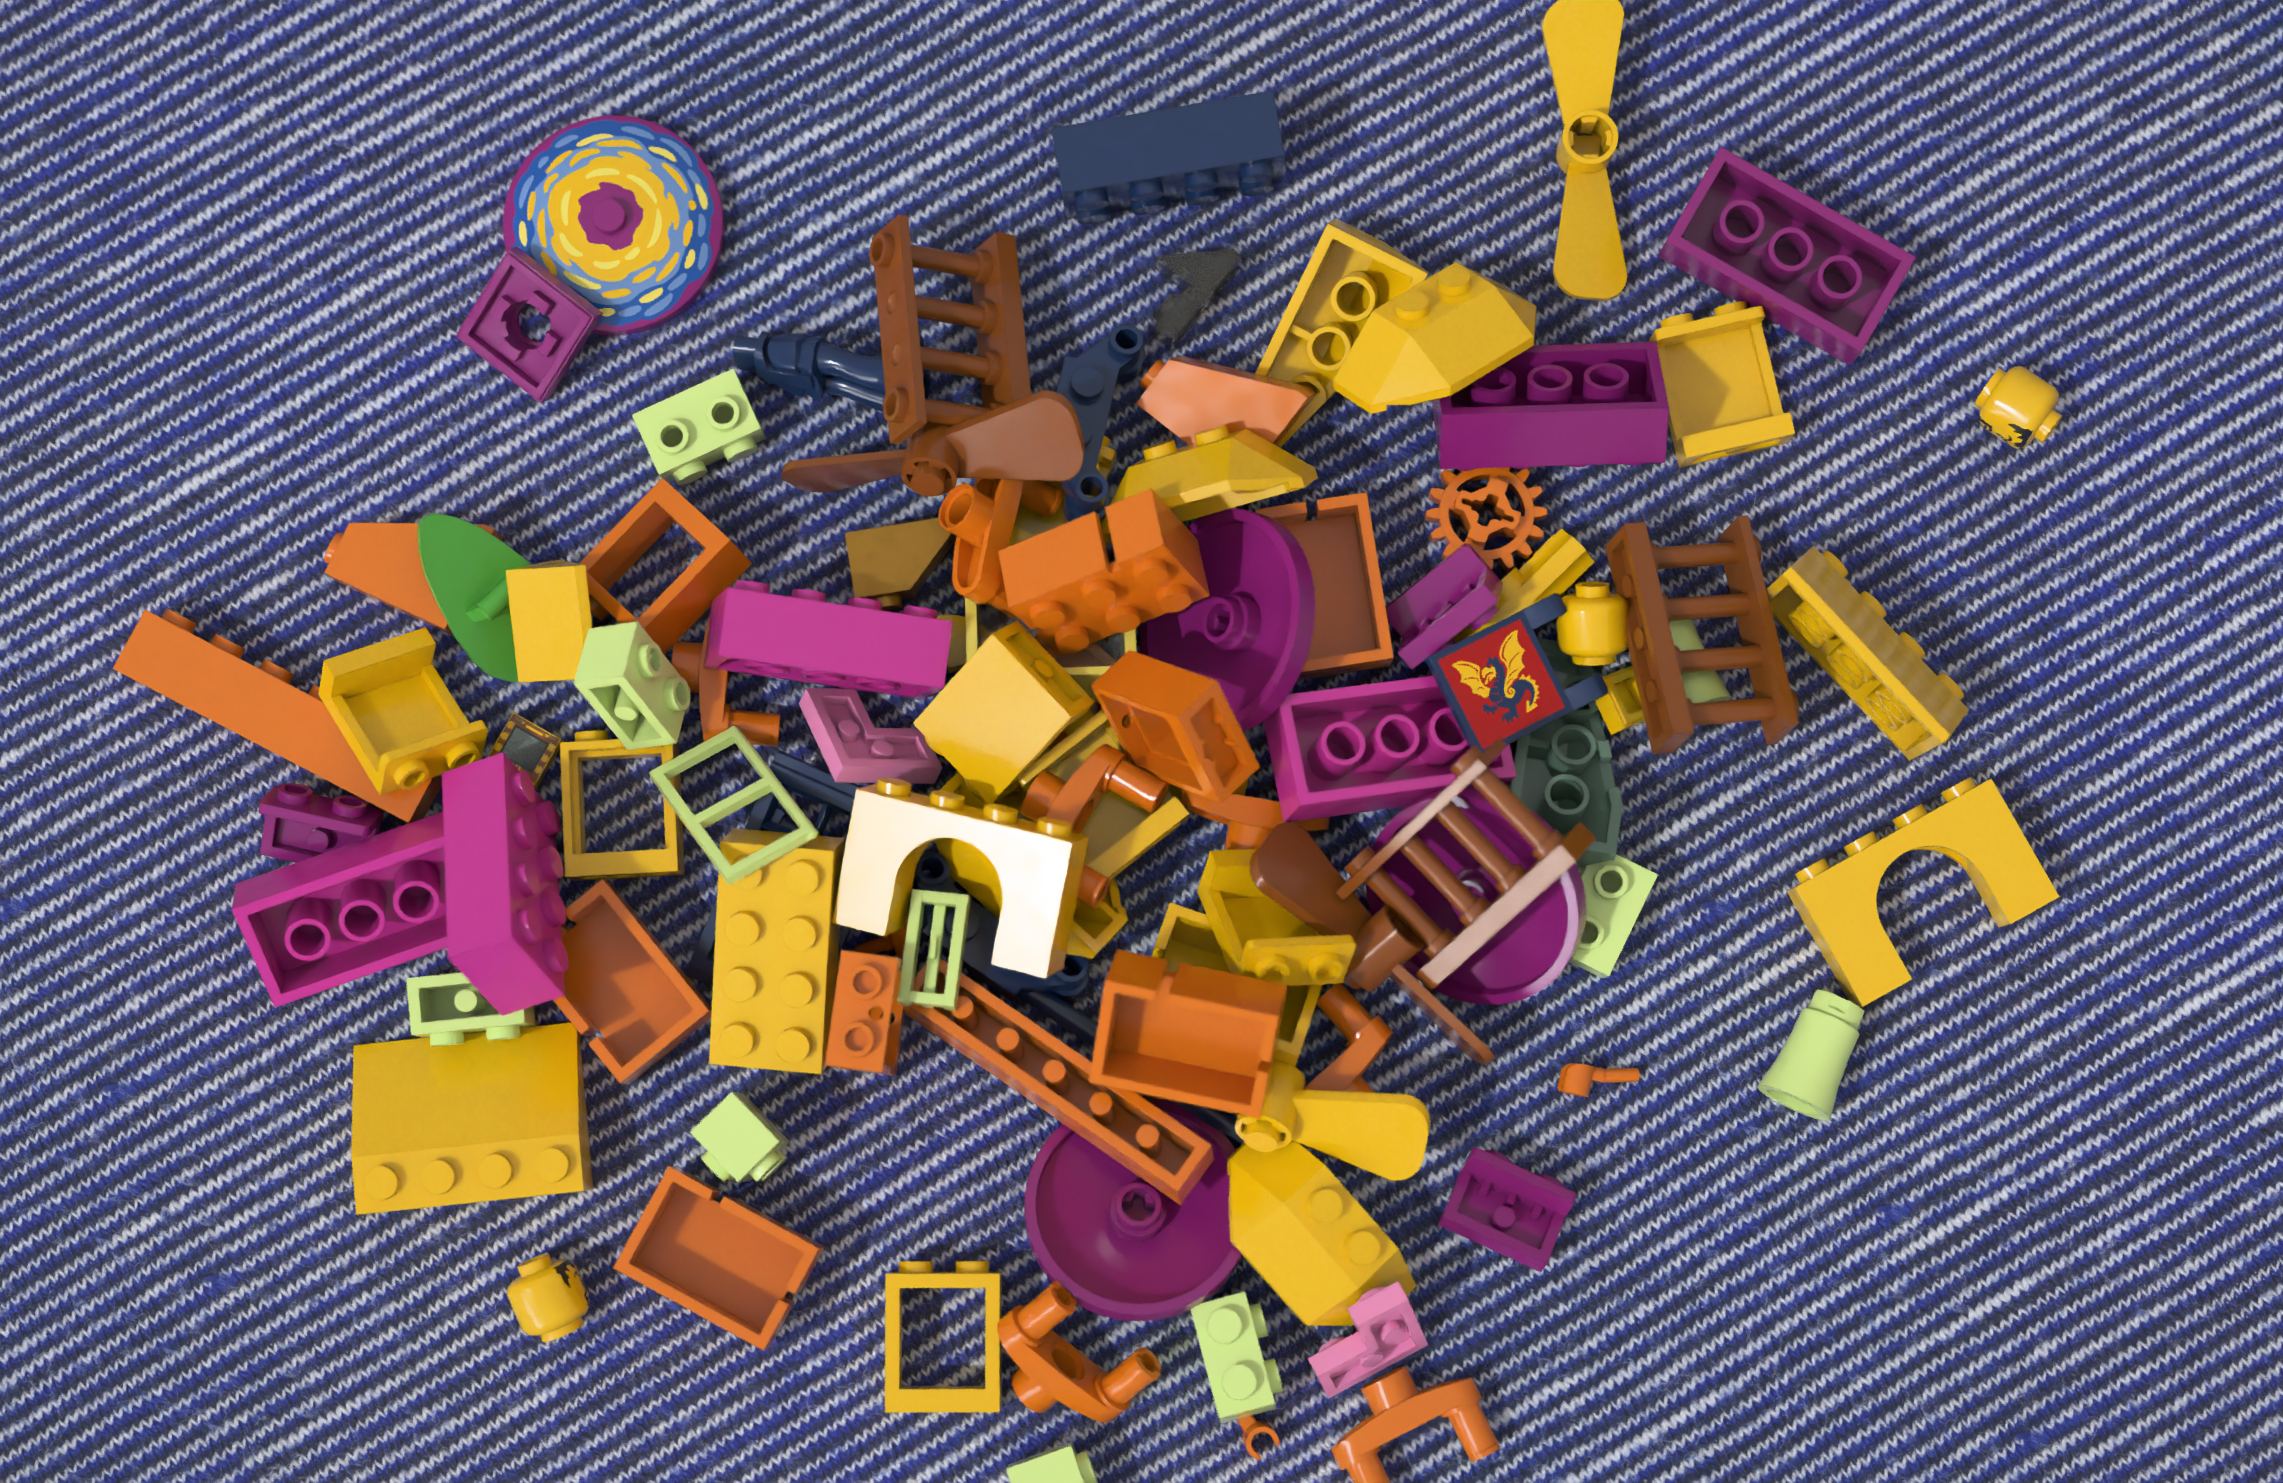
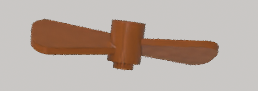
M1041 390L955 425L927 422L908 438L906 449L800 459L788 462L783 466L781 478L804 491L833 492L901 475L903 482L910 489L920 495L932 497L949 493L956 486L957 478L1038 481L1070 480L1078 474L1082 467L1085 445L1077 414L1072 404L1058 392Z
M1291 822L1281 823L1265 836L1250 860V873L1253 882L1262 893L1321 936L1351 935L1353 937L1356 948L1344 978L1345 983L1353 989L1362 987L1367 991H1374L1390 977L1441 1031L1470 1058L1486 1066L1495 1059L1491 1050L1403 967L1407 961L1424 947V943L1387 904L1371 916L1354 892L1343 901L1335 892L1345 883V880L1309 833L1300 825Z

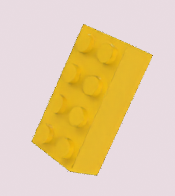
M734 828L720 841V851L730 865H733L789 833ZM817 836L815 839L804 843L730 885L727 884L718 871L709 1064L822 1074L827 1067L825 1062L838 977L840 924L832 923L845 853V838Z

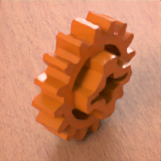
M1510 467L1476 468L1469 471L1458 470L1459 474L1457 476L1446 469L1441 472L1439 478L1446 489L1431 488L1428 498L1439 506L1438 508L1427 510L1424 516L1425 521L1438 523L1439 527L1430 533L1429 540L1431 543L1445 541L1447 546L1441 557L1443 560L1465 543L1470 544L1491 569L1493 563L1499 561L1501 567L1506 572L1511 571L1514 567L1512 557L1514 553L1525 560L1530 557L1532 550L1525 540H1541L1544 531L1533 525V521L1545 519L1547 509L1533 505V501L1541 496L1543 490L1541 486L1527 489L1524 483L1530 473L1528 469H1523L1516 475L1509 471ZM1482 479L1488 480L1486 487L1475 492L1457 491L1469 482ZM1507 487L1517 497L1522 509V516L1521 512L1511 508L1505 495ZM1484 503L1494 506L1492 515L1497 518L1492 519L1488 526H1482L1477 523L1479 514L1474 511L1480 510ZM1449 513L1451 517L1460 520L1467 535L1464 542L1460 540L1452 529ZM1498 536L1510 539V537L1514 538L1510 543L1501 548L1483 550L1487 541Z

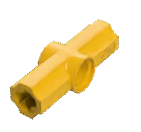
M1560 529L1519 570L1515 567L1501 580L1503 586L1500 598L1495 603L1499 607L1498 612L1477 630H1473L1468 625L1456 634L1453 640L1457 643L1554 593L1561 596L1594 564V560L1573 536Z

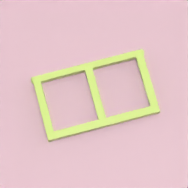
M736 725L649 771L652 781L728 885L818 836V831ZM735 743L762 779L694 815L668 779ZM772 792L799 828L737 863L730 865L704 828Z

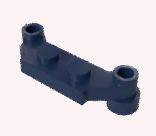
M1130 324L1118 325L1108 337L1078 357L1065 355L1056 392L1067 398L1074 407L1085 445L1083 463L1078 474L1070 480L1059 481L1066 493L1063 510L1068 522L1094 511L1100 517V522H1102L1106 516L1105 507L1110 505L1108 482L1099 473L1096 466L1116 383H1128L1136 379L1142 370L1145 358L1142 346V333L1137 327Z
M927 852L921 855L916 866L912 889L963 894L954 888L949 873V863L943 855L937 852ZM922 871H933L937 874L938 878H927ZM971 899L962 963L964 969L1011 1002H1013L1018 993L1052 992L1066 1002L1075 1000L1083 993L1089 981L1086 957L1066 954L1064 966L1072 968L1076 976H1067L1060 970L1043 978L991 964L1000 919ZM925 904L923 919L926 927L920 936L927 943L930 942L934 905ZM947 906L941 953L949 957L955 914V907Z

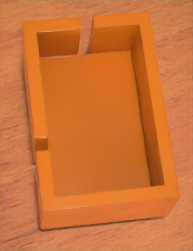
M1152 488L1105 507L1116 558L1115 562L1109 564L1100 517L1095 511L998 551L1009 609L1031 630L1035 629L1036 635L1057 656L1082 651L1093 642L1116 633L1132 631L1145 621L1165 613L1184 610L1191 603L1210 596L1198 540Z
M1367 492L1316 500L1314 509L1315 520L1306 521V502L1255 509V513L1277 520L1294 535L1306 555L1313 577L1315 589L1314 630L1310 649L1297 681L1390 666L1394 656Z
M602 879L565 909L568 919L578 924L571 929L565 923L561 924L562 943L568 955L569 967L568 970L563 971L565 996L552 1000L581 1035L591 1037L598 1030L604 1038L595 1037L588 1043L620 1084L629 1085L711 1019L712 1007L615 886Z
M1117 950L1105 979L1089 1083L1260 1118L1270 1087L1278 1043L1277 1038L1280 1031L1288 985L1185 963H1179L1176 972L1168 971V960Z
M668 1166L613 1268L763 1351L770 1348L795 1303L785 1297L787 1292L789 1291L793 1294L801 1292L825 1247L733 1196H724L721 1202L716 1201L721 1192L720 1189L678 1166Z

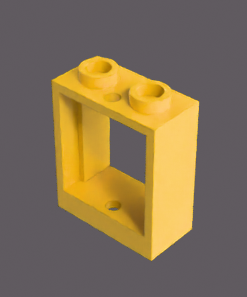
M608 731L574 733L575 742H560L565 877L572 881L685 875L683 824L664 796L665 849L586 853L583 761L662 757V764L680 755L679 742L677 741V744L627 750L619 739L609 740ZM679 773L668 780L681 796V776Z
M899 1261V1272H888L885 1274V1413L1001 1411L1002 1343L999 1339L997 1324L1002 1318V1272H990V1261H955V1272H933V1261ZM902 1288H985V1386H902Z

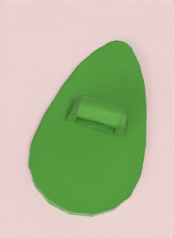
M438 513L425 515L419 521L417 527L418 552L424 576L454 637L471 661L490 677L512 683L518 682L505 570L532 564L481 527L457 517Z

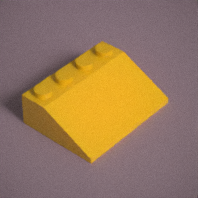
M1813 546L1766 589L1773 617L1909 761L1943 744L1969 711L1960 701L1964 698V693L1949 676L1944 673H1940L1937 676L1923 662L1922 659L1926 656L1925 652L1910 635L1905 632H1901L1898 635L1883 619L1887 613L1876 598L1866 591L1859 594L1845 579L1848 575L1847 569L1835 555L1827 550L1820 553Z
M562 1023L520 1028V1038L487 1041L486 1031L464 1034L465 1043L431 1047L430 1037L354 1045L351 1159L356 1215L594 1190L580 1033L573 1024Z

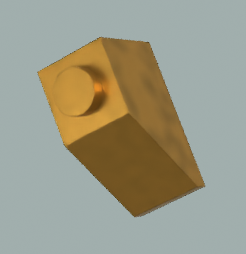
M938 518L846 532L845 538L855 598L882 602L881 611H891L903 607L902 599L915 597L956 541V536L943 529Z

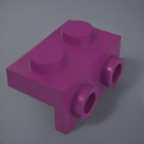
M1465 543L1386 606L1388 622L1402 637L1397 653L1411 669H1414L1433 654L1455 644L1456 642L1453 640V637L1469 625L1473 630H1477L1487 623L1499 610L1495 603L1499 601L1503 582L1470 544Z
M286 783L280 786L275 785L259 803L258 812L265 815L260 855L297 863L380 834L384 810L367 806L368 803L365 800L355 796L343 795L330 798L313 794L311 788L301 784Z
M1473 1148L1459 1170L1438 1225L1542 1272L1549 1261L1565 1216L1573 1207L1577 1194L1564 1188V1185L1552 1176L1534 1174L1514 1165L1502 1153Z

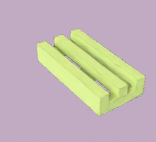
M912 889L897 998L900 1005L911 1006V1004L933 1009L934 1007H943L945 1010L956 1011L971 902L969 895ZM925 904L934 905L924 988L923 992L913 991L924 906ZM947 906L955 907L946 983L944 994L936 993L945 919Z

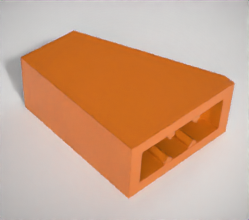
M1180 355L1169 359L1166 364L1160 359L1154 363L1139 384L1146 391L1136 404L1188 445L1196 443L1194 434L1216 426L1226 425L1228 433L1248 429L1278 446L1317 393L1309 386Z
M349 523L344 534L338 532L332 538L324 557V561L328 563L325 574L339 583L454 636L424 576L418 552V523ZM474 524L499 540H503V537L495 529L485 524Z

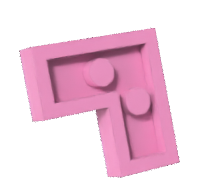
M834 688L805 689L799 706L835 782L877 783L878 778L887 777L909 783L935 784L942 766L936 753L929 747L925 736L919 729L874 728L856 690Z
M1399 1282L1388 1287H1377L1363 1294L1357 1304L1347 1308L1358 1332L1348 1337L1342 1336L1331 1339L1319 1349L1317 1354L1308 1358L1328 1399L1428 1346L1410 1302Z

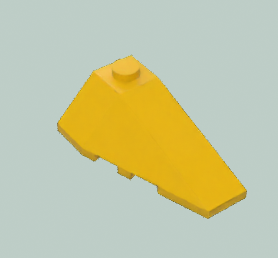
M1334 218L1327 224L1255 373L1309 386L1317 393L1279 443V447L1336 392L1333 389V379L1371 312L1424 281L1429 273L1387 243L1337 218Z

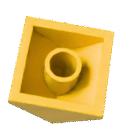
M553 560L505 570L518 682L574 680L588 629L592 628L585 565Z

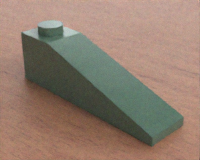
M1537 637L1564 690L1594 675L1592 666L1573 664L1571 656L1563 653L1558 648L1557 641ZM1592 701L1514 741L1512 757L1516 777L1506 785L1527 808L1547 822L1553 830L1557 829L1563 836L1581 821L1596 837L1595 841L1576 861L1577 867L1615 859L1623 807L1620 789L1615 785L1611 767L1612 753L1609 740H1605L1599 709L1595 701Z

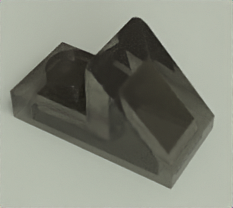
M1234 249L1157 256L1155 258V269L1182 290L1183 293L1181 296H1178L1175 292H1172L1155 312L1153 318L1158 321V324L1155 326V339L1172 352L1240 270L1242 255Z

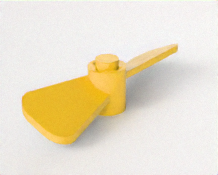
M1559 0L1549 8L1542 23L1543 39L1564 127L1556 148V159L1559 167L1566 174L1553 263V275L1557 285L1564 293L1573 298L1585 300H1612L1622 292L1627 281V270L1606 169L1618 144L1617 127L1608 116L1624 18L1623 7L1618 0ZM1587 133V134H1591V135L1589 136V135H1579V134Z
M1274 1060L1270 1087L1261 1117L1255 1118L1238 1114L1236 1133L1244 1140L1246 1145L1254 1150L1271 1152L1287 1146L1292 1140L1393 1181L1407 1179L1420 1169L1430 1130L1429 1112L1426 1106L1414 1096L1391 1093L1303 1090L1305 1077L1301 1071L1293 1065L1279 1060Z

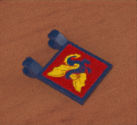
M1554 593L1425 659L1470 748L1475 745L1483 753L1498 738L1508 745L1607 694L1608 688L1600 674H1595L1564 690L1533 631L1566 613V606L1559 594Z

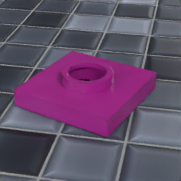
M516 246L508 249L455 337L538 402L543 403L550 399L603 313ZM527 303L536 307L543 316L548 315L550 319L551 330L546 331L543 342L533 341L522 332L519 324V315L521 309Z

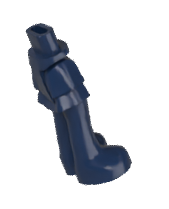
M762 331L759 338L736 336L733 345V356L737 369L757 372V376L761 381L769 385L771 383L777 384L778 387L799 397H803L805 394L809 395L819 403L824 394L840 395L883 412V401L886 394L882 356L856 354L831 344L824 336L809 337L805 333H786L773 337L772 333ZM919 335L920 346L924 347V339ZM922 370L925 398H928L931 374L928 370Z

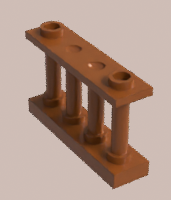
M898 214L872 237L869 258L875 270L886 394L883 401V415L888 421L890 443L900 445L927 422L955 425L1031 395L1015 235L995 232L971 254L911 244L908 216ZM913 268L968 277L972 285L973 305L915 295ZM918 318L972 327L977 337L978 356L921 347ZM922 370L977 378L982 388L983 407L925 398Z
M1748 515L1738 516L1717 538L1718 543L1656 547L1649 540L1646 522L1625 523L1605 546L1615 592L1628 601L1627 645L1652 754L1674 753L1694 733V726L1761 721L1766 745L1777 744L1799 724V702L1796 693L1790 689L1760 566L1761 545L1757 536L1752 533ZM1724 565L1730 594L1668 599L1661 591L1657 570ZM1736 616L1743 646L1680 651L1673 643L1669 622ZM1748 668L1755 698L1692 703L1689 698H1686L1681 675L1682 673Z
M1500 738L1493 742L1483 753L1475 745L1470 748L1450 768L1457 777L1377 852L1367 845L1344 867L1351 877L1335 892L1344 901L1357 887L1365 882L1426 945L1423 951L1427 954L1429 960L1420 968L1415 976L1430 991L1570 868L1596 839L1581 821L1565 836L1557 829L1551 832L1491 771L1488 765L1507 746ZM1470 782L1534 848L1531 854L1537 861L1527 870L1520 862L1514 866L1452 801ZM1434 816L1498 881L1494 887L1500 894L1491 902L1484 895L1478 898L1416 834ZM1398 849L1462 914L1458 919L1464 926L1456 934L1448 927L1442 930L1381 867Z

